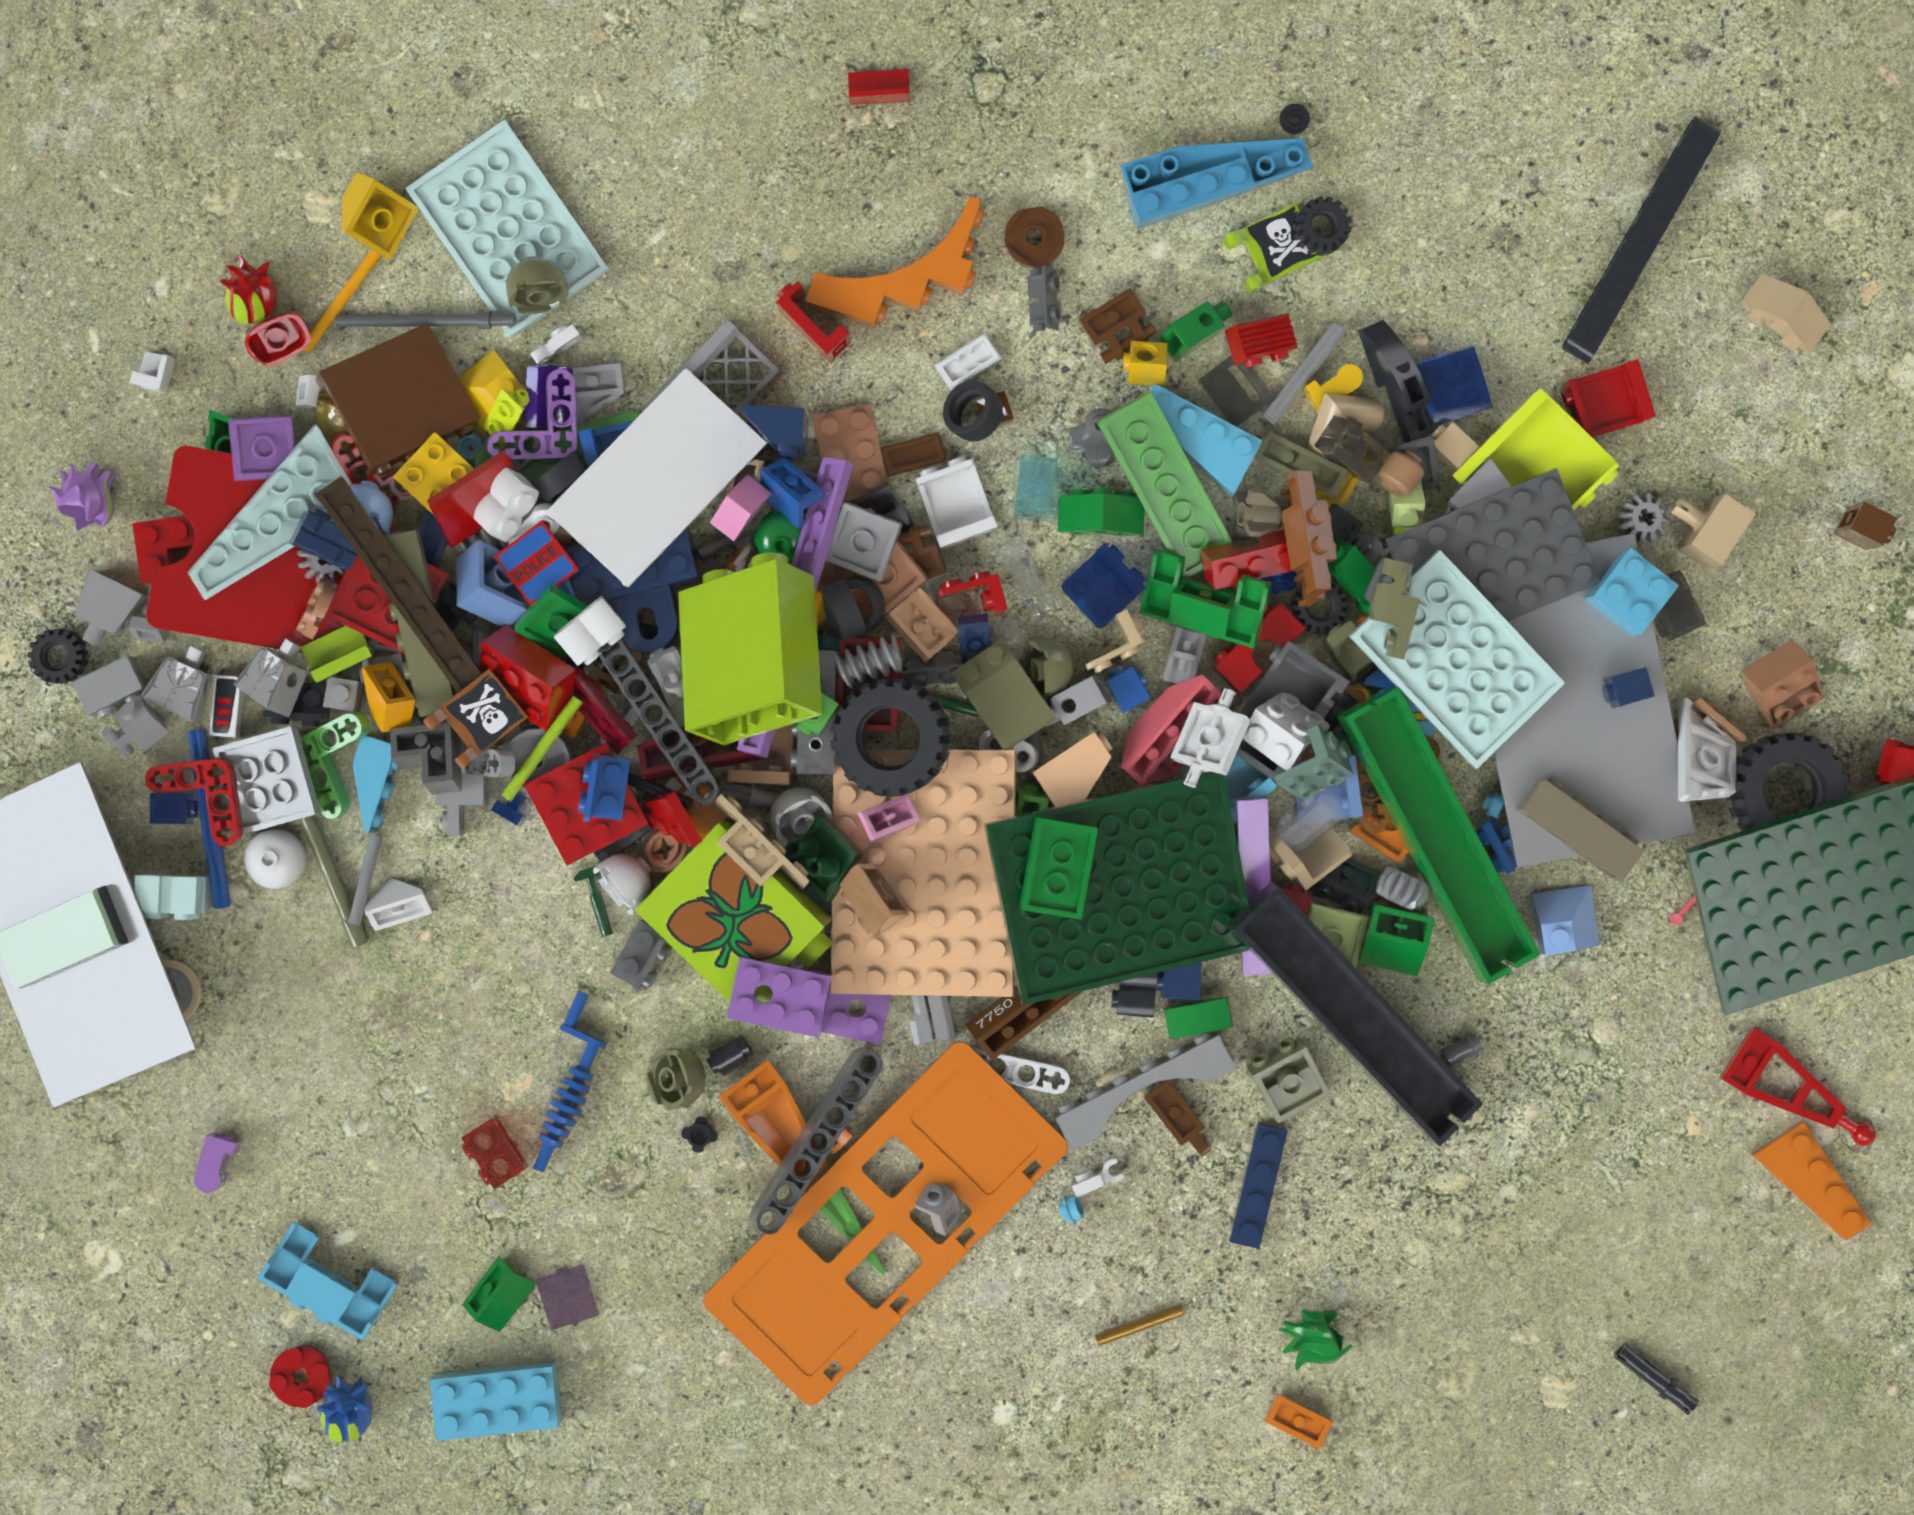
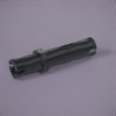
M1626 1342L1614 1354L1616 1360L1620 1361L1639 1378L1657 1390L1659 1397L1663 1400L1668 1399L1686 1415L1693 1412L1698 1405L1699 1400L1680 1387L1678 1380L1674 1377L1669 1378L1628 1346Z

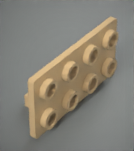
M721 794L716 799L715 807L734 824L717 841V844L760 887L779 869L802 891L810 882L806 878L809 874L806 869L797 861L792 864L785 857L786 850L776 840L773 839L769 842L762 835L765 831L764 828L752 817L747 820L741 814L742 807L731 796L725 798Z

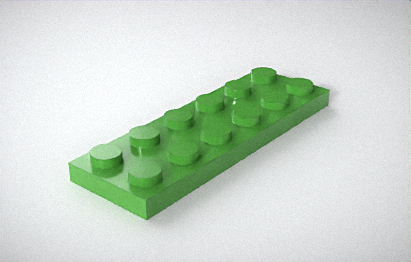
M1150 391L1096 421L1167 552L1186 557L1183 578H1189L1203 570L1201 549L1230 543L1235 547Z

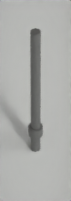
M478 311L477 314L336 315V326L419 327L428 323L429 326H477L478 329H492L493 326H515L516 315L492 314V311Z

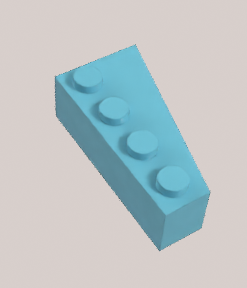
M1154 384L1150 392L1153 394L1187 459L1195 464L1211 481H1214L1231 498L1235 494L1262 440Z

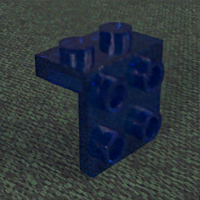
M1105 543L1061 585L1062 591L1099 629L1104 628L1116 614L1120 613L1146 588L1143 584L1146 580L1135 567L1129 569L1122 562L1125 557L1115 545L1112 544L1108 547Z

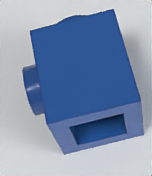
M1121 665L1107 673L1110 679L1104 683L1122 714L1150 698L1144 688L1149 684L1140 669L1135 672L1133 667L1125 669L1124 665Z

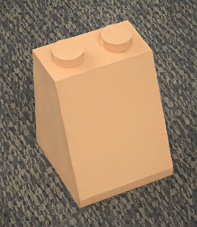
M1094 731L1032 772V775L1049 797L1054 807L1085 800L1111 759L1108 752L1112 750V747L1103 734L1097 736Z

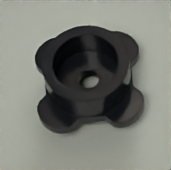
M703 1116L697 1117L694 1124L683 1128L681 1132L683 1139L688 1140L689 1144L692 1145V1150L696 1153L703 1152L708 1143L715 1142L718 1138L717 1131L709 1127L707 1119ZM702 1132V1137H698L697 1133Z

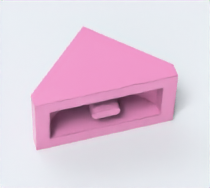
M747 474L726 495L710 523L735 542L772 493Z
M908 794L858 813L871 842H881L920 822Z

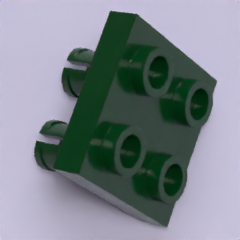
M818 815L802 839L792 838L786 844V852L791 854L789 861L792 864L797 861L809 873L806 877L810 881L808 885L824 901H833L841 889L840 883L864 854L825 815Z

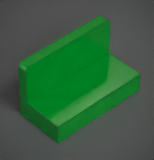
M498 1256L463 1302L462 1306L476 1322L500 1332L535 1287V1283L533 1280L517 1273L506 1259Z

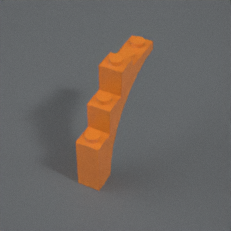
M970 196L959 220L946 238L927 255L907 267L885 275L866 278H842L815 272L805 300L806 305L875 329L877 322L883 323L888 310V305L884 304L885 301L919 312L921 305L927 306L933 289L928 287L929 284L963 295L966 288H972L977 273L972 270L973 261L963 257L964 255L970 256L975 239L970 238L974 226L980 227L985 210L980 209L981 200Z

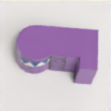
M214 1132L206 1136L194 1178L195 1185L200 1191L204 1193L214 1192L225 1184L227 1176L225 1167L229 1154L239 1153L241 1140Z

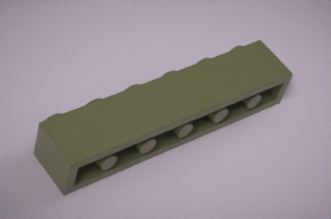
M419 527L384 533L436 607ZM391 602L389 603L392 620H398L400 632L396 633L398 648L400 651H405L407 662H403L404 675L406 680H411L413 686L411 694L415 698L414 710L418 709L419 717L427 716L455 696V689Z

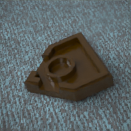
M568 656L567 662L577 667V664ZM599 656L589 665H586L584 662L578 665L585 675L603 684L608 690L617 695L622 693V690ZM615 664L616 671L620 669V666Z

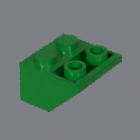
M1370 903L1369 917L1358 963L1418 976L1429 947L1435 918Z

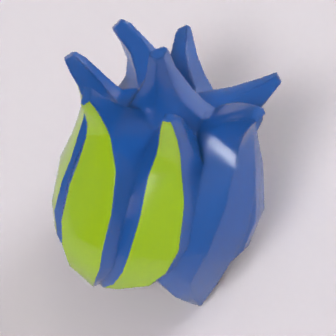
M337 1375V1386L328 1384L326 1386L328 1391H324V1395L327 1397L322 1405L317 1406L322 1429L334 1442L354 1441L360 1435H363L371 1424L372 1401L366 1393L367 1385H362L363 1377H360L352 1386L344 1382Z

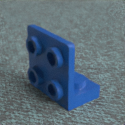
M594 753L592 761L586 760L583 782H588L589 785L588 791H582L578 811V813H584L583 821L590 822L591 816L622 821L630 758Z

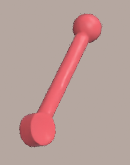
M1695 895L1678 913L1670 915L1669 919L1672 924L1679 925L1682 923V916L1696 903Z

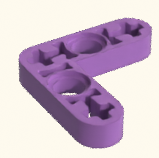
M557 369L549 373L546 378L547 431L496 432L487 440L489 454L493 457L499 454L498 449H493L492 446L493 443L498 442V437H503L504 442H515L514 435L519 436L517 446L520 454L514 455L515 448L504 449V452L509 455L510 459L564 458L572 451H575L577 447L575 381L573 375L565 369ZM558 374H562L563 379L569 382L568 386L563 387V396L570 395V401L557 400L552 402V395L558 396V387L552 386V380L557 379ZM560 404L568 407L570 411L568 420L562 423L556 421L553 417L554 408ZM570 425L571 432L564 431V438L566 441H570L571 445L565 448V453H560V448L554 446V441H559L560 431L553 432V426L566 427ZM528 436H535L540 441V449L534 454H529L523 447V442Z

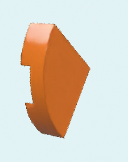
M848 1127L844 1128L830 1150L831 1154L840 1150L853 1136Z

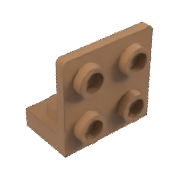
M792 725L775 729L767 759L732 765V770H728V782L792 786L793 767H791V752L794 749Z

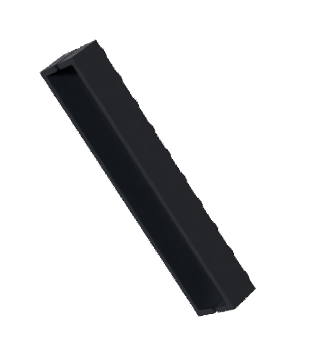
M1270 882L1250 901L1254 905L1252 909L1245 906L1226 925L1427 1138L1440 1147L1459 1129L1447 1117L1452 1114L1459 1121L1465 1123L1483 1103L1281 888Z

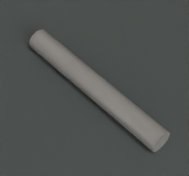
M370 835L348 921L349 924L356 926L361 924L382 840L380 836Z

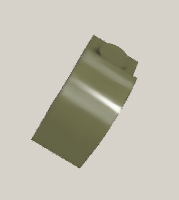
M1350 620L1347 623L1335 626L1329 632V635L1322 639V643L1339 669L1355 685L1378 667L1349 637L1357 628Z

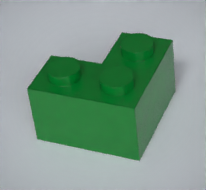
M1094 488V494H1090V490L1075 489L1071 491V495L1059 496L1058 532L1076 535H1144V508L1139 499L1133 497V492L1115 491L1112 494V489Z

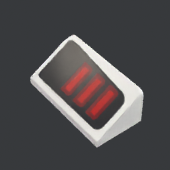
M214 676L209 735L240 738L244 692L234 686L238 677Z

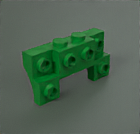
M1156 549L1141 600L1140 614L1178 625L1183 629L1198 631L1212 638H1221L1254 649L1260 640L1263 616L1268 609L1272 583L1243 574L1239 579L1237 593L1223 589L1215 590L1210 585L1183 578L1186 557Z

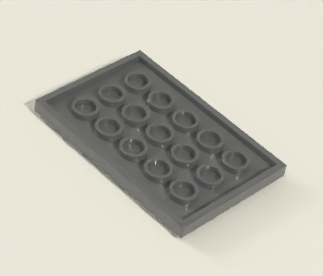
M1557 468L1386 538L1393 560L1413 565L1411 575L1436 550H1441L1507 622L1600 582Z

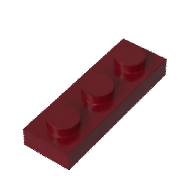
M578 666L575 667L576 675L573 695L583 701L578 711L608 743L617 755L620 754L638 736L637 733L616 711L611 702L595 687L590 678Z

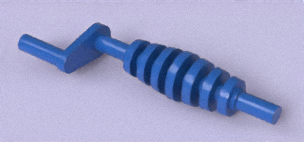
M579 990L564 1023L561 1024L559 1029L588 1042L579 1064L576 1067L571 1066L568 1072L574 1075L573 1078L565 1076L562 1080V1083L569 1086L568 1089L558 1087L555 1092L564 1097L563 1100L552 1097L550 1101L552 1106L558 1108V1112L552 1109L547 1110L546 1116L554 1121L553 1123L549 1121H544L543 1128L549 1132L548 1134L540 1133L539 1139L543 1141V1145L533 1166L535 1170L543 1173L554 1149L562 1148L564 1142L559 1137L568 1138L571 1133L564 1126L574 1127L577 1123L569 1115L581 1116L583 1110L574 1106V1103L585 1105L586 1098L579 1095V1092H589L590 1087L584 1084V1081H592L593 1074L590 1073L589 1069L599 1047L605 1049L608 1044L575 1028L589 997L588 994Z

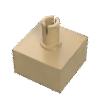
M1726 493L1711 499L1703 512L1683 497H1680L1670 513L1685 521L1692 528L1677 550L1707 570L1720 566L1724 563L1756 513Z

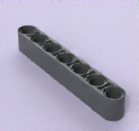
M619 639L611 646L600 647L598 649L601 653L599 658L693 798L704 805L715 804L716 799L722 794L720 783L622 639ZM621 657H627L629 660L628 668L622 672L616 671V661ZM638 682H644L646 685L645 693L642 696L634 697L632 695L633 686ZM655 707H661L663 711L662 718L657 722H650V710ZM672 732L679 733V743L673 748L667 747L665 743L667 735ZM694 757L697 761L696 769L693 772L685 773L682 769L684 760ZM704 783H712L714 786V792L709 798L700 797L699 789Z
M860 1047L849 1055L750 1212V1221L760 1232L772 1235L782 1228L879 1075L883 1061L877 1052ZM869 1055L871 1064L867 1069L862 1070L860 1061L864 1056ZM853 1081L855 1084L854 1092L851 1095L845 1096L843 1092L845 1084ZM833 1107H837V1118L829 1122L827 1119L828 1111ZM816 1133H821L822 1141L820 1145L812 1148L810 1144L811 1137ZM800 1159H804V1170L795 1174V1163ZM788 1185L789 1193L787 1197L778 1200V1189ZM771 1211V1222L768 1225L761 1226V1216L765 1212Z

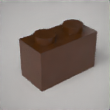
M1864 501L1846 508L1834 535L1864 550H1870L1884 546L1885 543L1888 544L1892 540L1896 532L1894 524L1897 518Z

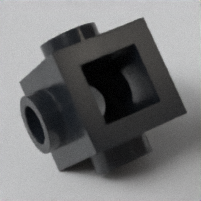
M450 582L440 591V598L436 602V607L453 631L465 622L468 625L472 624L479 617L457 606V584L454 585Z

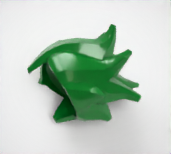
M1303 1309L1301 1311L1303 1318L1298 1323L1284 1321L1283 1325L1286 1328H1279V1331L1294 1338L1282 1352L1286 1354L1298 1351L1295 1362V1369L1297 1371L1303 1364L1309 1362L1316 1364L1336 1362L1352 1348L1350 1344L1342 1349L1345 1336L1340 1335L1329 1326L1337 1316L1336 1310L1309 1311Z

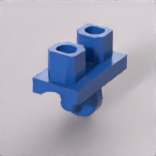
M1492 817L1486 820L1475 832L1483 847L1489 844L1492 845L1496 854L1489 858L1497 873L1506 871L1509 874L1515 871L1517 867L1515 856L1509 847L1511 845L1513 849L1509 825L1501 828L1506 836L1505 838L1496 820Z

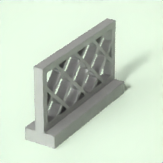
M726 319L643 408L646 409L686 368L696 378L703 372V381L701 382L706 387L707 384H725V402L723 403L728 407L729 405H737L732 411L738 415L742 410V405H747L779 372V369L729 319ZM735 337L745 345V358L728 359L727 345ZM724 349V359H715ZM749 350H750L757 358H749ZM761 361L771 370L762 380H750L749 362ZM711 362H724V380H707L706 367ZM728 362H745L746 380H728ZM728 383H746V397L739 402H729ZM750 383H758L750 392Z

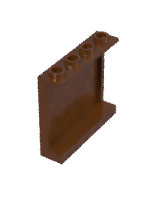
M428 323L319 371L315 380L321 391H327L368 467L366 471L368 477L375 473L378 476L385 475L394 469V464L403 460L406 463L434 432L447 444L450 438L458 436L461 439L472 434L475 431L474 427H476L480 419Z

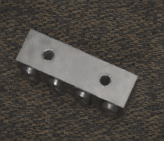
M818 650L821 692L836 702L838 668L834 653L837 652ZM834 714L820 736L813 733L809 737L795 727L797 723L792 724V737H797V749H792L791 767L797 768L798 774H835V750L831 749L830 741L833 740L831 727L832 722L836 720V714Z

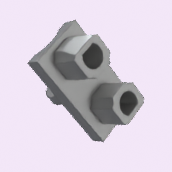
M1176 627L1162 680L1178 684L1195 677L1206 634Z
M674 646L669 649L661 647L648 655L649 660H647L668 707L683 697L682 660Z

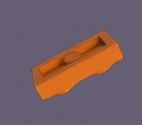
M1279 1393L1276 1394L1264 1419L1266 1423L1318 1449L1321 1448L1333 1424L1331 1419Z

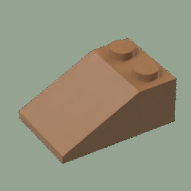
M856 864L840 883L843 889L841 893L843 900L850 908H856L861 916L858 918V922L867 934L872 932L874 936L881 935L909 915L876 864Z

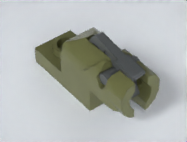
M1382 558L1374 571L1364 598L1370 603L1369 613L1371 620L1393 625L1392 631L1389 630L1384 640V649H1387L1386 656L1404 660L1420 601L1418 598L1405 595L1406 591H1410L1413 565L1389 558Z

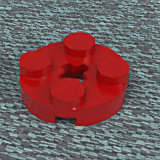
M299 1345L283 1351L273 1362L270 1370L269 1387L276 1397L286 1405L307 1408L321 1400L325 1396L324 1391H328L326 1386L332 1384L333 1377L328 1364L329 1360L321 1350L310 1345ZM301 1369H305L307 1371L305 1376L309 1378L308 1382L302 1381L300 1384L295 1381L296 1377L293 1375L294 1371L299 1372Z

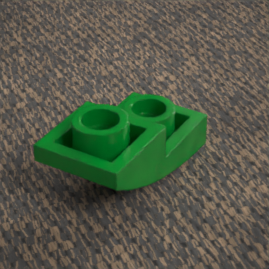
M1228 996L1199 1000L1196 1003L1171 1006L1164 1009L1169 1039L1199 1035L1233 1027Z

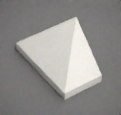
M391 877L364 907V912L374 931L433 913L422 889Z

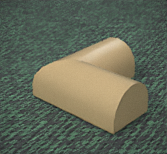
M1325 393L1307 449L1323 458L1336 459L1347 428L1375 431L1381 426L1384 416L1382 404L1373 398Z

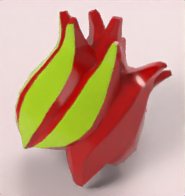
M239 254V267L226 266L230 270V280L220 279V282L226 286L224 291L225 304L230 315L239 324H256L272 317L277 303V289L272 278L267 273L270 265L269 261L255 269Z

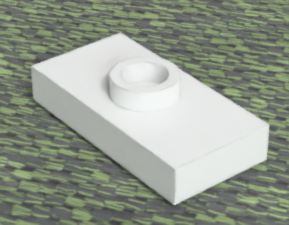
M983 333L935 364L934 367L951 392L957 385L969 381L1002 358L987 334Z

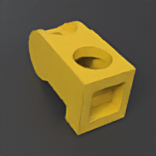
M1346 364L1336 372L1335 377L1323 385L1319 386L1317 381L1314 380L1303 388V392L1318 413L1325 393L1350 395L1361 385L1363 373L1358 366Z

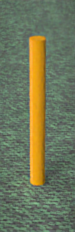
M370 250L311 330L310 343L304 349L306 352L311 353L336 319V315H339L381 258L379 254Z

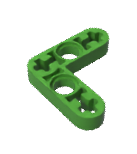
M359 711L344 714L300 737L320 811L329 819L344 816L350 809L349 797L330 754L364 738L369 733V719L364 713ZM356 722L357 727L353 731L347 732L345 730V727ZM329 730L334 731L336 734L337 742L335 745L328 741L327 733ZM311 744L313 750L309 753L307 748ZM318 759L320 763L313 765L312 762ZM319 769L324 770L327 775L325 784H322L318 779L317 773ZM331 788L332 791L326 794L325 790ZM336 800L337 806L333 808L332 803Z

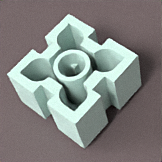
M135 875L134 892L145 918H170V914H174L175 920L200 919L201 913H210L211 889L209 876Z

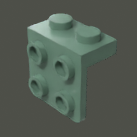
M1319 725L1307 729L1316 757L1275 776L1277 785L1298 798H1311L1319 790L1327 786L1341 784L1346 777L1354 774L1349 761L1351 751L1344 740H1339L1331 731L1328 732Z

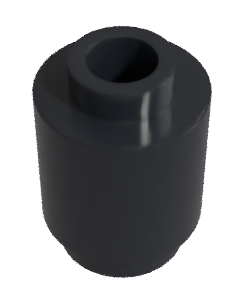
M740 1034L737 1037L732 1035L708 1050L710 1057L706 1060L715 1074L720 1072L725 1076L749 1061L748 1058L754 1054L744 1036Z

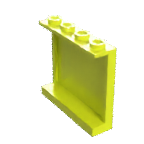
M1540 386L1452 476L1460 484L1464 485L1491 459L1509 484L1513 486L1557 468L1574 511L1579 505L1583 508L1586 507L1596 497L1593 491L1601 483L1607 486L1619 474L1616 471L1619 463Z

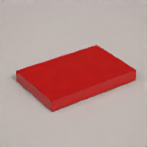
M504 451L427 500L440 530L451 548L483 528L473 518L477 505L490 493L495 477L504 468L507 467L515 471L509 455Z

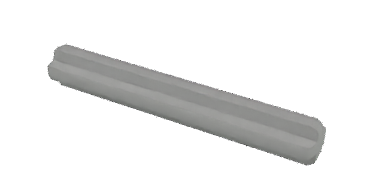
M1334 322L1330 325L1265 411L1263 418L1272 425L1278 423L1343 337L1346 330L1338 323Z

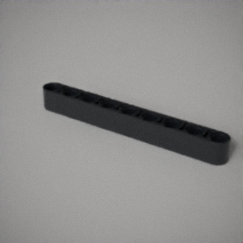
M1694 116L1565 339L1561 347L1562 350L1587 364L1591 361L1717 142L1722 130L1697 116Z

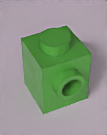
M822 692V715L798 722L795 726L809 737L813 733L820 736L840 706Z
M1030 781L1016 784V816L1047 809L1049 797L1039 784Z

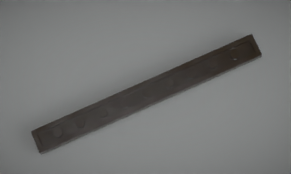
M340 476L315 493V496L456 692H460L483 674L345 479ZM520 724L494 743V745L498 748L520 733L523 728Z

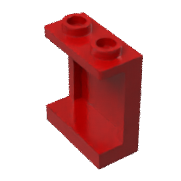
M799 281L794 285L788 283L777 294L779 299L776 301L779 312L831 363L851 343L849 332L840 325L827 337L796 305L805 296L803 285Z
M1639 359L1584 377L1567 380L1563 383L1564 389H1561L1564 405L1570 407L1573 419L1592 438L1650 421L1656 417Z

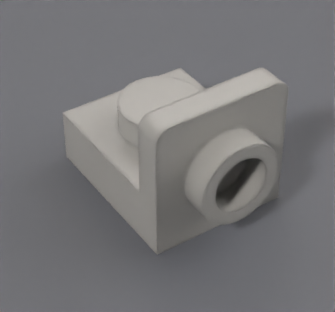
M929 1183L915 1202L918 1210L930 1214L935 1232L943 1236L948 1234L961 1215L956 1193L934 1183Z

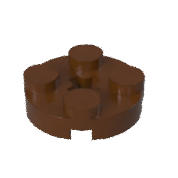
M1044 207L1025 208L1016 212L1010 218L1005 228V247L1010 257L1019 265L1033 269H1041L1043 266L1053 263L1059 257L1064 247L1065 233L1061 220L1055 213ZM1037 230L1040 231L1042 242L1040 244H1029L1027 233L1029 231L1031 233H1035Z

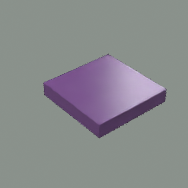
M292 415L228 420L234 482L268 479L295 448Z

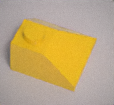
M356 172L342 197V232L391 261L419 208L375 179Z
M494 349L458 377L480 417L477 426L484 434L488 432L483 428V425L501 389L505 388L509 393L518 389L526 390Z

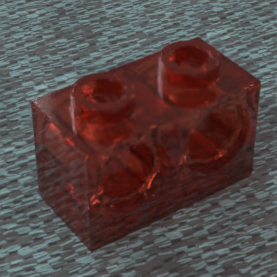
M497 1115L461 1137L464 1142L461 1145L463 1151L470 1160L475 1159L481 1168L478 1170L480 1178L487 1186L491 1184L493 1189L529 1166ZM479 1133H486L491 1137L492 1144L490 1148L485 1149L479 1146L477 1142ZM495 1159L506 1161L508 1165L506 1174H499L495 1171L493 1166Z

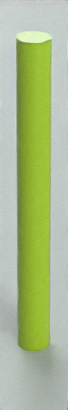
M574 695L571 697L501 794L505 799L510 802L513 800L583 701Z

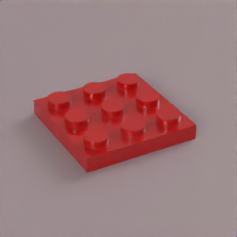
M357 554L351 569L345 571L325 616L405 654L404 650H399L396 633L400 632L398 620L393 621L391 617L389 603L392 601ZM427 563L436 601L449 574Z
M607 742L524 783L566 866L649 824L628 782L622 821L591 816L590 822L583 821L584 813H578L582 791H588L589 785L588 782H583L586 760L592 761L594 753L614 756Z

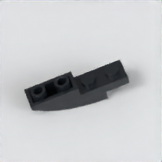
M1384 320L1358 330L1377 388L1383 386L1386 388L1404 443L1415 441L1434 432L1425 406L1432 402L1419 369L1402 341Z

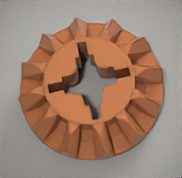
M658 829L648 838L645 844L644 860L654 872L659 874L671 873L682 861L683 857L688 855L686 852L688 845L683 842L678 843L672 836H665ZM667 845L673 848L668 852V857L662 854L667 850Z

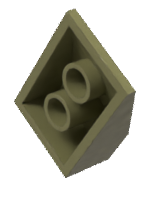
M1002 639L951 672L961 690L1003 750H1010L1056 719Z

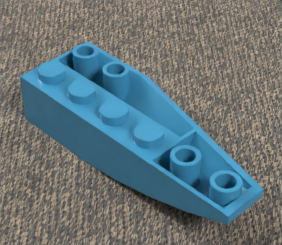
M1304 138L1178 146L1122 164L1120 167L1127 202L1136 229H1140L1251 192L1313 168Z

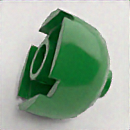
M773 509L762 518L756 527L754 542L757 553L772 552L784 554L788 557V564L791 565L802 527L797 529L787 517Z

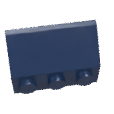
M742 405V412L748 423L765 439L776 454L782 456L781 459L785 457L788 460H800V455L807 456L809 419L804 408Z

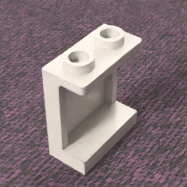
M965 456L949 461V467L938 471L936 466L920 472L921 477L916 479V484L940 550L995 531L998 528L976 471L974 460H966Z

